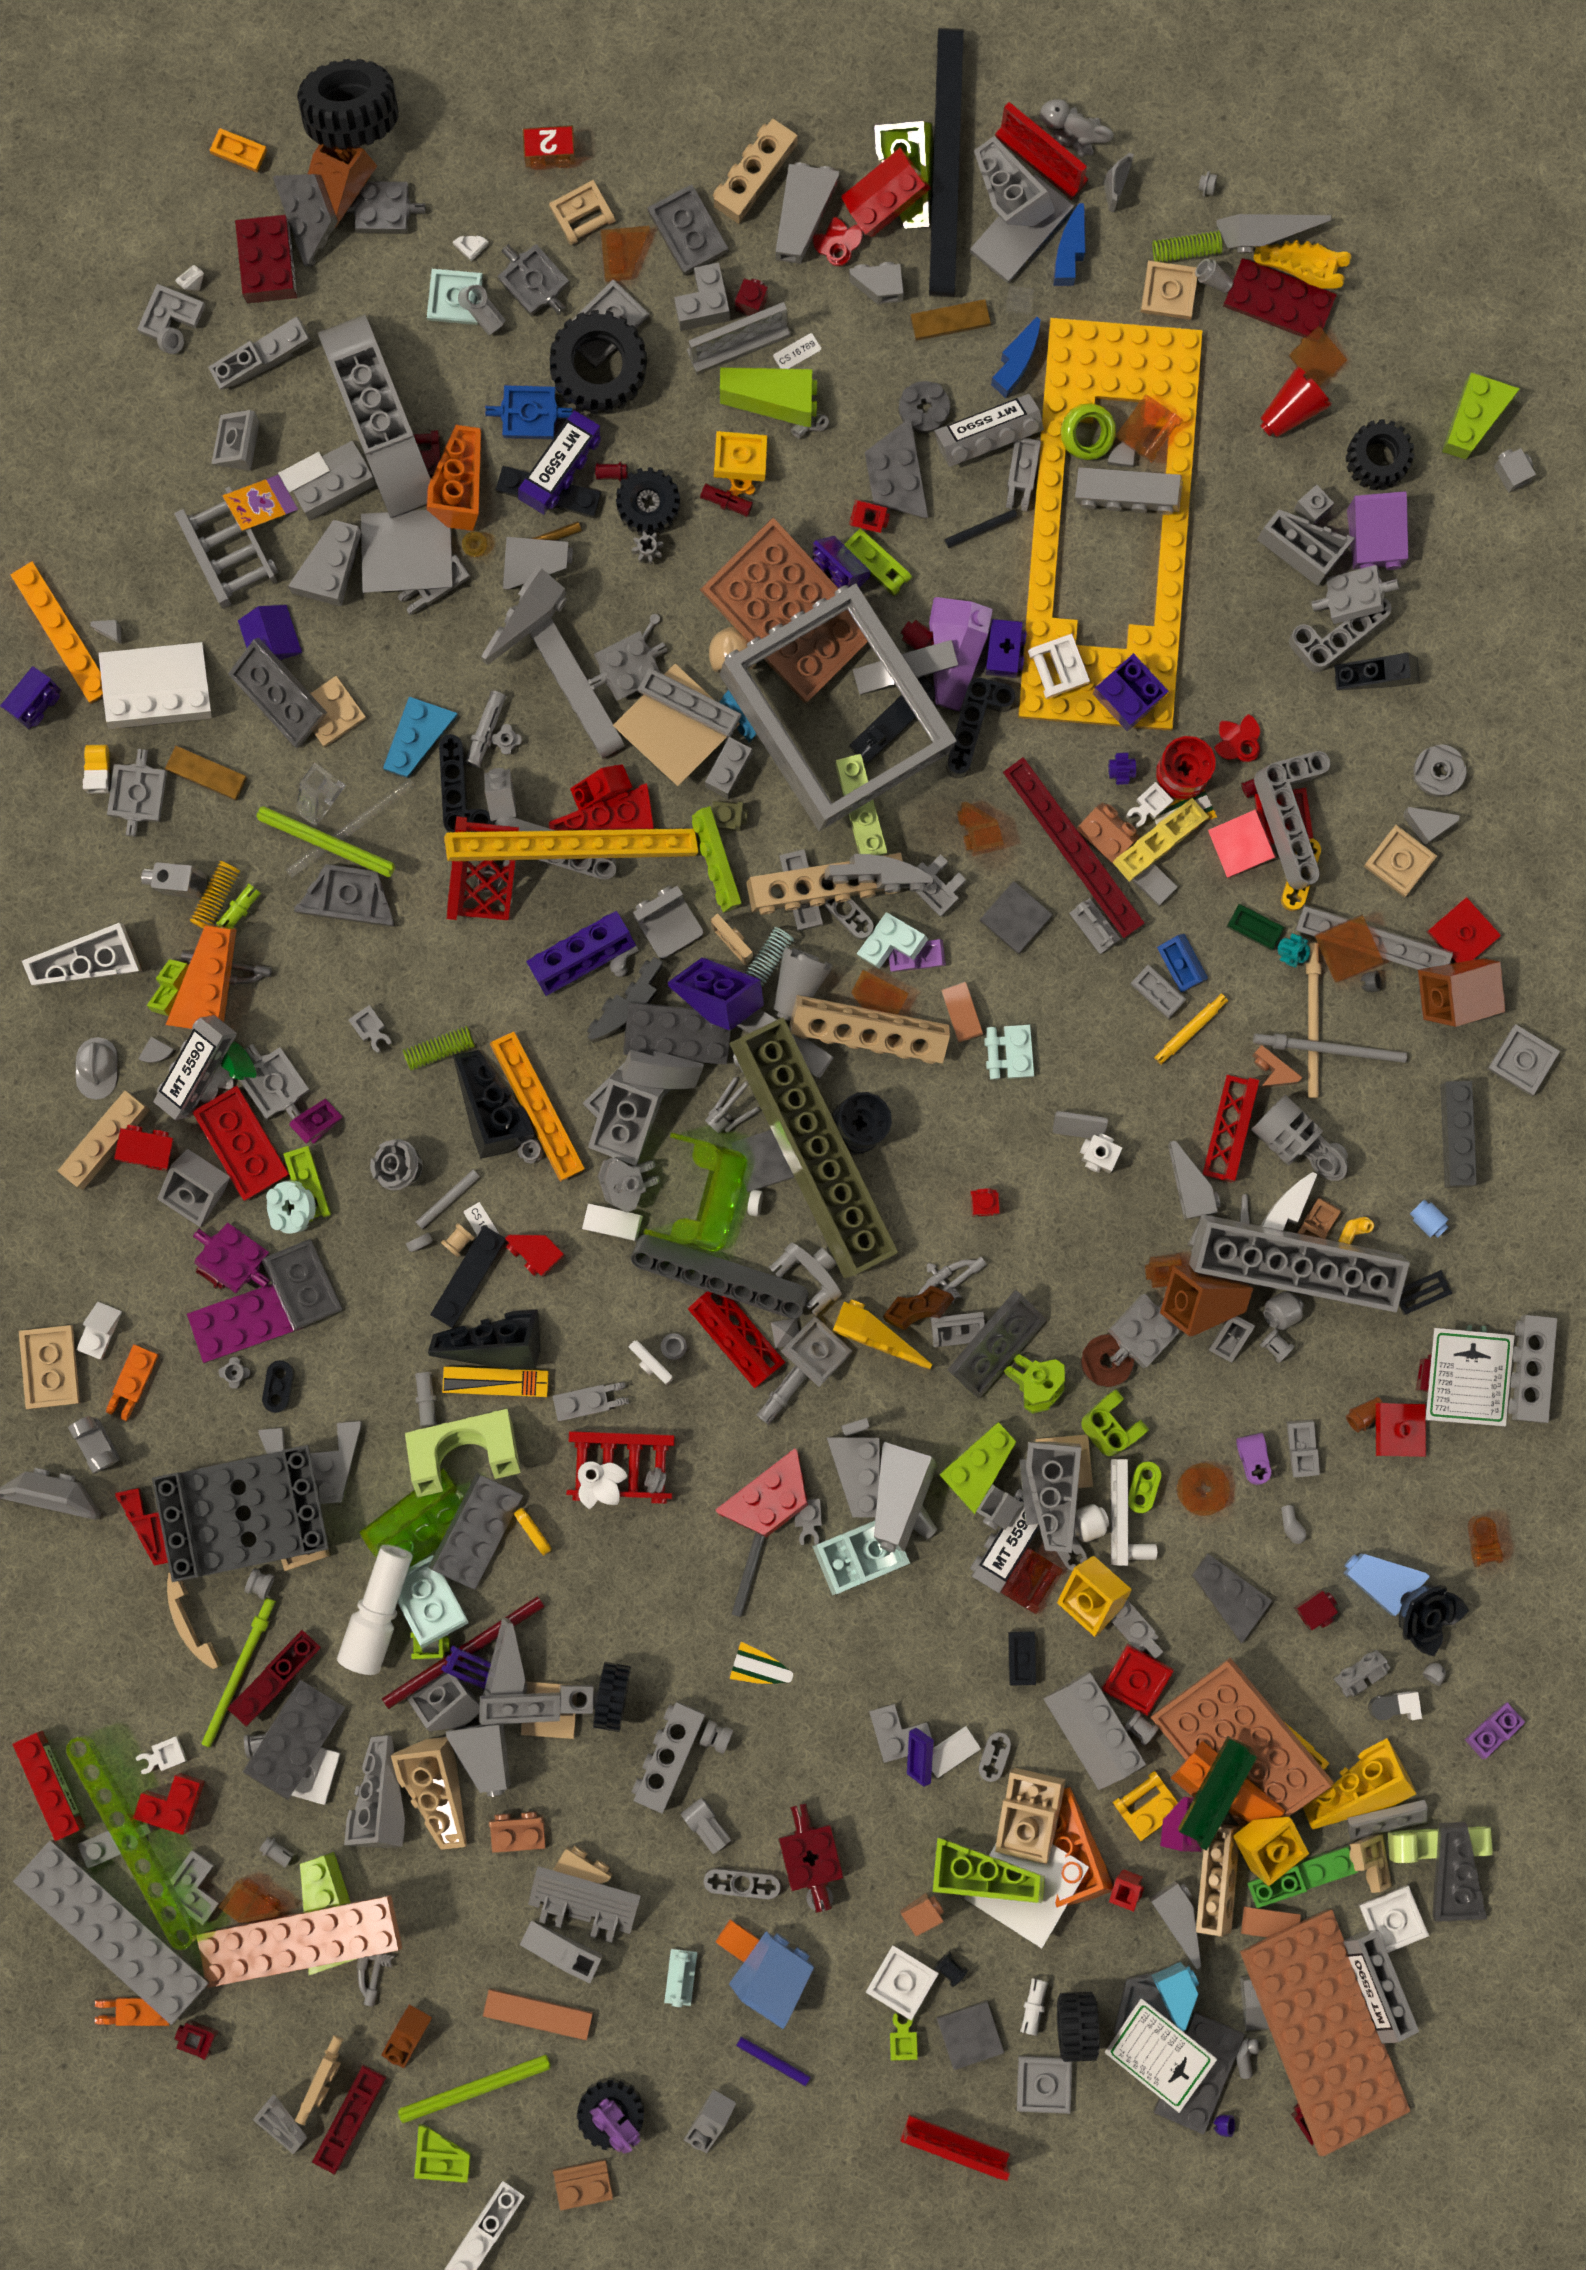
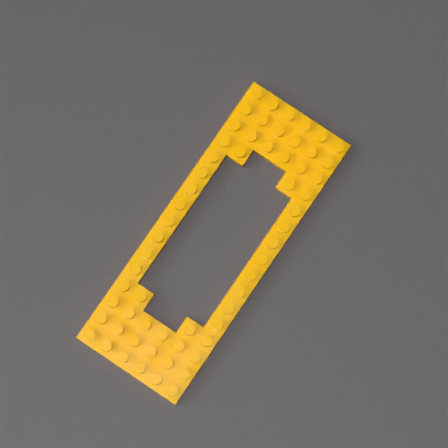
M1050 318L1042 412L1044 430L1041 431L1025 625L1026 641L1023 650L1024 662L1021 675L1018 718L1123 727L1098 701L1093 692L1099 683L1134 653L1164 685L1168 693L1132 728L1172 731L1202 330ZM1095 399L1145 403L1143 428L1169 430L1165 474L1181 475L1183 482L1179 512H1173L1171 515L1162 514L1154 626L1129 624L1126 649L1076 645L1090 680L1089 684L1046 699L1043 693L1045 690L1034 659L1030 658L1028 650L1070 634L1073 635L1076 643L1078 620L1052 618L1066 450L1061 440V426L1064 417L1071 409L1080 404H1095ZM1086 417L1080 422L1093 423L1094 417ZM1050 652L1043 654L1054 686L1061 684Z

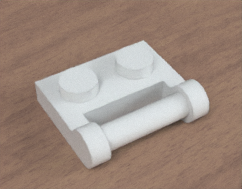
M1072 634L1028 650L1030 658L1034 659L1045 690L1043 693L1046 699L1089 684L1090 680ZM1048 652L1051 654L1061 684L1054 686L1043 654Z

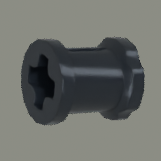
M950 1951L933 1968L936 1971H940L950 1981L952 1987L956 1986L969 1971L967 1967L963 1968L952 1958Z

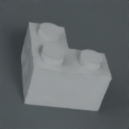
M719 263L695 267L694 275L698 292L674 297L680 331L730 321L729 307Z

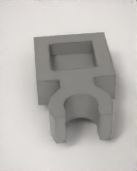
M370 1005L349 1019V1022L364 1042L369 1038L372 1039L371 1046L376 1053H381L377 1046L380 1040H385L389 1046L392 1045L391 1039L386 1034L380 1033V1030L385 1028V1025Z
M820 1499L807 1500L808 1506L795 1515V1527L803 1526V1531L799 1536L801 1545H804V1537L807 1534L814 1536L815 1544L819 1542V1536L814 1530V1526L821 1525Z

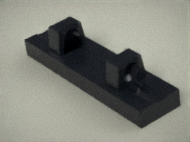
M925 676L919 677V683L933 702L935 700V687ZM903 695L896 699L849 745L857 755L861 754L862 760L866 765L916 718Z

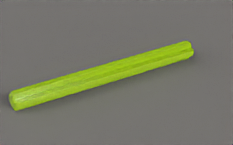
M262 806L257 812L256 817L259 821L386 877H391L395 870L394 863L267 807Z
M543 2055L402 2107L398 2110L399 2119L402 2123H406L547 2071L551 2067L547 2055Z

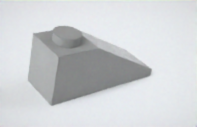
M1176 1141L1170 1142L1168 1147L1184 1220L1198 1218L1202 1214H1216L1217 1208L1220 1207L1218 1192H1213L1210 1183Z
M502 1617L484 1689L485 1696L526 1694L527 1683H525L514 1626L508 1618Z
M1174 1881L1149 1898V1900L1194 1967L1198 1969L1201 1967L1193 1905L1189 1901L1193 1896L1185 1884L1179 1886Z

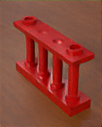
M569 1432V1442H575L574 1448H577L575 1490L566 1491V1495H572V1500L580 1501L578 1493L581 1483L578 1480V1471L587 1462V1448H590V1443H601L603 1464L613 1463L616 1444H627V1450H629L628 1492L619 1491L620 1497L651 1498V1503L667 1504V1499H673V1493H665V1484L660 1493L638 1492L640 1450H643V1445H653V1450L656 1451L655 1468H661V1472L665 1473L666 1451H669V1446H675V1435Z

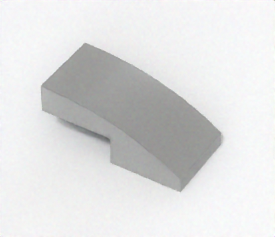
M1313 1419L1286 1422L1293 1477L1320 1475Z

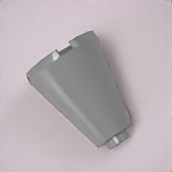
M785 946L774 1009L778 1011L777 1016L791 1021L796 996L812 998L831 972L833 965L825 961V964L821 963L819 958L795 948L791 950L788 946Z

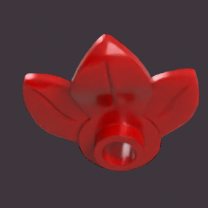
M834 217L827 228L826 235L817 234L813 236L814 248L819 254L825 255L832 265L843 266L849 262L852 251L859 247L863 231L858 224L848 229L840 219ZM839 251H843V255L836 258V254Z
M1247 714L1240 726L1230 721H1221L1219 723V735L1222 742L1214 747L1219 756L1227 760L1238 758L1242 762H1252L1258 757L1260 745L1257 739L1260 735V727L1254 717ZM1249 746L1252 750L1251 753L1245 754L1242 747Z

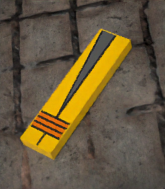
M444 1367L442 1393L548 1397L549 1371Z

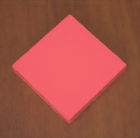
M1257 810L1248 812L1208 830L1227 878L1276 858Z

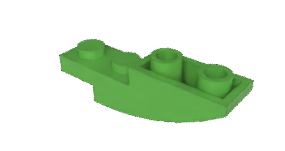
M1348 1845L1301 1860L1269 1887L1260 1878L1249 1881L1248 1886L1256 1907L1260 1908L1307 1892L1308 1889L1358 1873V1871H1355L1354 1864L1351 1862L1350 1847Z

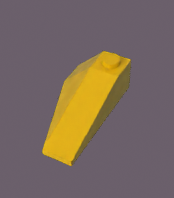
M850 1299L849 1303H843L832 1332L926 1369H931L932 1363L873 1314L864 1310L865 1304Z

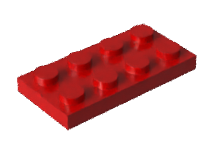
M239 1086L231 1088L192 1111L243 1201L246 1202L290 1176Z

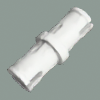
M1031 1979L1028 2000L1024 2002V2008L1026 2009L1020 2032L1037 2036L1041 2012L1045 2010L1043 2003L1048 1985L1047 1981Z

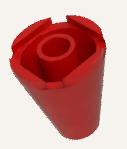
M1299 366L1292 372L1260 418L1263 422L1260 427L1269 437L1271 435L1279 437L1332 405L1328 401L1329 398L1312 378L1306 379L1304 376L1306 372Z

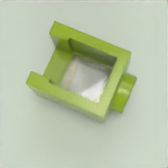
M411 1632L414 1649L411 1659L444 1658L445 1652H450V1636H444L421 1648L414 1633Z

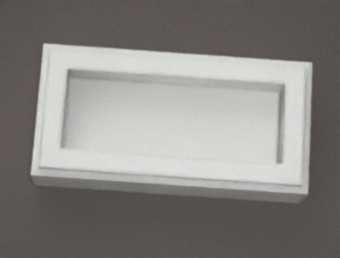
M966 1726L933 1748L932 1772L936 1778H939L981 1749Z

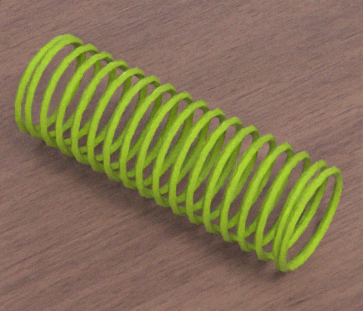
M1215 231L1213 233L1209 232V234L1206 232L1201 235L1198 233L1197 236L1194 234L1193 236L1189 235V237L1186 235L1181 238L1178 236L1177 239L1176 237L1173 239L1169 238V240L1167 238L1165 240L1162 239L1161 241L1158 239L1157 242L1154 240L1155 262H1160L1161 254V260L1164 263L1165 253V260L1168 262L1169 253V259L1172 261V252L1175 261L1176 252L1178 260H1180V252L1181 258L1184 260V251L1186 259H1188V251L1190 258H1192V251L1194 258H1196V250L1198 257H1200V250L1201 255L1204 257V249L1206 256H1208V249L1210 255H1212V249L1214 255H1216V248L1217 253L1221 254L1222 238L1220 231H1217V233Z
M465 1025L467 1036L463 1027H461L464 1040L458 1028L457 1032L460 1041L455 1030H453L456 1042L451 1032L449 1034L452 1043L448 1034L445 1033L449 1047L443 1034L441 1036L445 1048L440 1037L438 1036L441 1049L434 1037L438 1053L432 1039H430L434 1054L428 1040H426L430 1055L424 1042L422 1041L426 1056L420 1043H418L423 1060L416 1045L414 1046L418 1059L412 1046L410 1048L414 1060L409 1049L406 1048L410 1060L405 1049H403L409 1069L412 1071L414 1066L418 1069V1065L422 1067V1064L426 1066V1062L427 1064H430V1061L433 1063L434 1060L437 1062L438 1059L441 1060V1056L445 1059V1054L449 1057V1053L453 1056V1052L457 1054V1051L460 1053L461 1049L465 1051V1048L467 1050L469 1047L474 1048L475 1046L468 1027Z

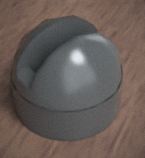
M1378 971L1367 972L1362 976L1360 981H1365V985L1361 986L1362 989L1367 992H1378L1381 990V977Z

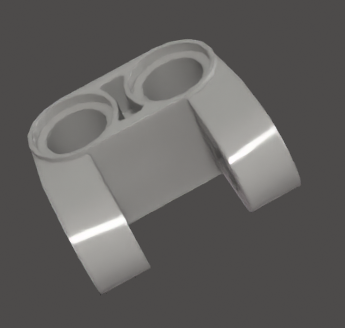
M84 1417L68 1427L71 1435L76 1439L87 1459V1464L93 1474H97L120 1461L115 1447L97 1417Z

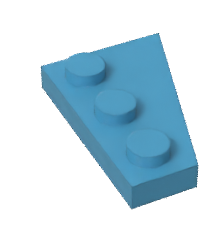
M409 697L383 769L409 778L431 747L444 734L450 723L456 719L458 713Z

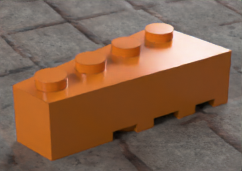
M215 925L204 926L166 1025L192 1029L193 1024L200 1017L213 1015L224 1022L237 929Z

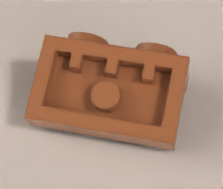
M536 1811L523 1812L521 1817L511 1818L509 1813L497 1814L495 1819L489 1821L492 1853L546 1848L544 1816H537Z

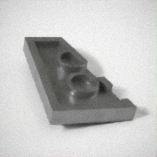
M1206 1554L1192 1576L1231 1628L1239 1642L1243 1643L1272 1600L1211 1555Z

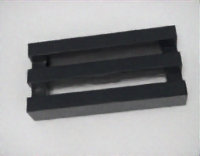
M1442 1270L1403 1287L1402 1293L1435 1278L1439 1280L1438 1283L1403 1299L1401 1297L1399 1307L1403 1315L1452 1294L1446 1279L1443 1277ZM1442 1287L1444 1292L1406 1308L1405 1303Z

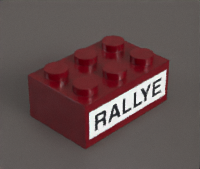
M286 214L235 220L241 287L246 303L297 298L291 231Z

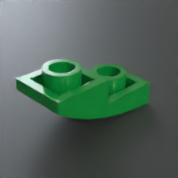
M232 1042L223 1058L221 1067L230 1072V1077L238 1080H244L245 1077L256 1078L257 1073L248 1053L237 1042Z

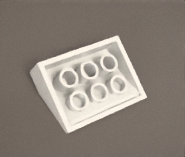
M202 642L99 653L108 729L212 718Z

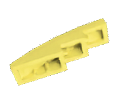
M1191 798L1159 822L1155 828L1137 840L1132 847L1113 861V864L1130 882L1205 822L1209 816Z

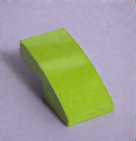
M169 959L156 977L160 987L146 1005L152 1012L166 1016L170 1015L189 967L187 963Z

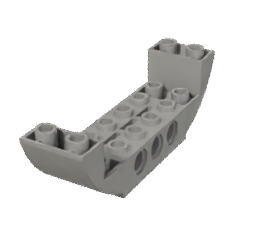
M366 315L318 332L390 518L426 505L427 488L431 479Z

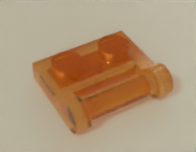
M1146 394L1115 436L1143 458L1153 463L1157 457L1156 453L1175 427H1179L1183 420ZM1162 417L1166 419V424L1149 447H1144L1142 445L1160 419Z

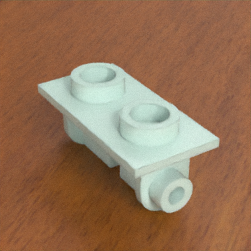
M671 1949L664 2003H670L675 2007L691 2006L697 1952Z

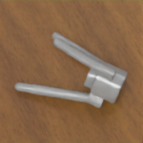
M734 1077L714 1108L708 1113L709 1116L705 1121L718 1134L723 1130L729 1133L736 1125L759 1112V1107H755L729 1122L732 1116L727 1110L748 1087L749 1083L747 1081L721 1107L738 1081V1078Z

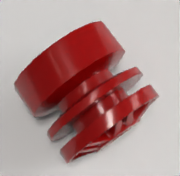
M1183 736L1174 739L1167 745L1156 766L1158 785L1174 799L1188 800L1198 796L1204 791L1215 771L1216 759L1212 748L1205 741L1194 736ZM1181 767H1184V771H1189L1187 775H1184L1183 771H1179Z

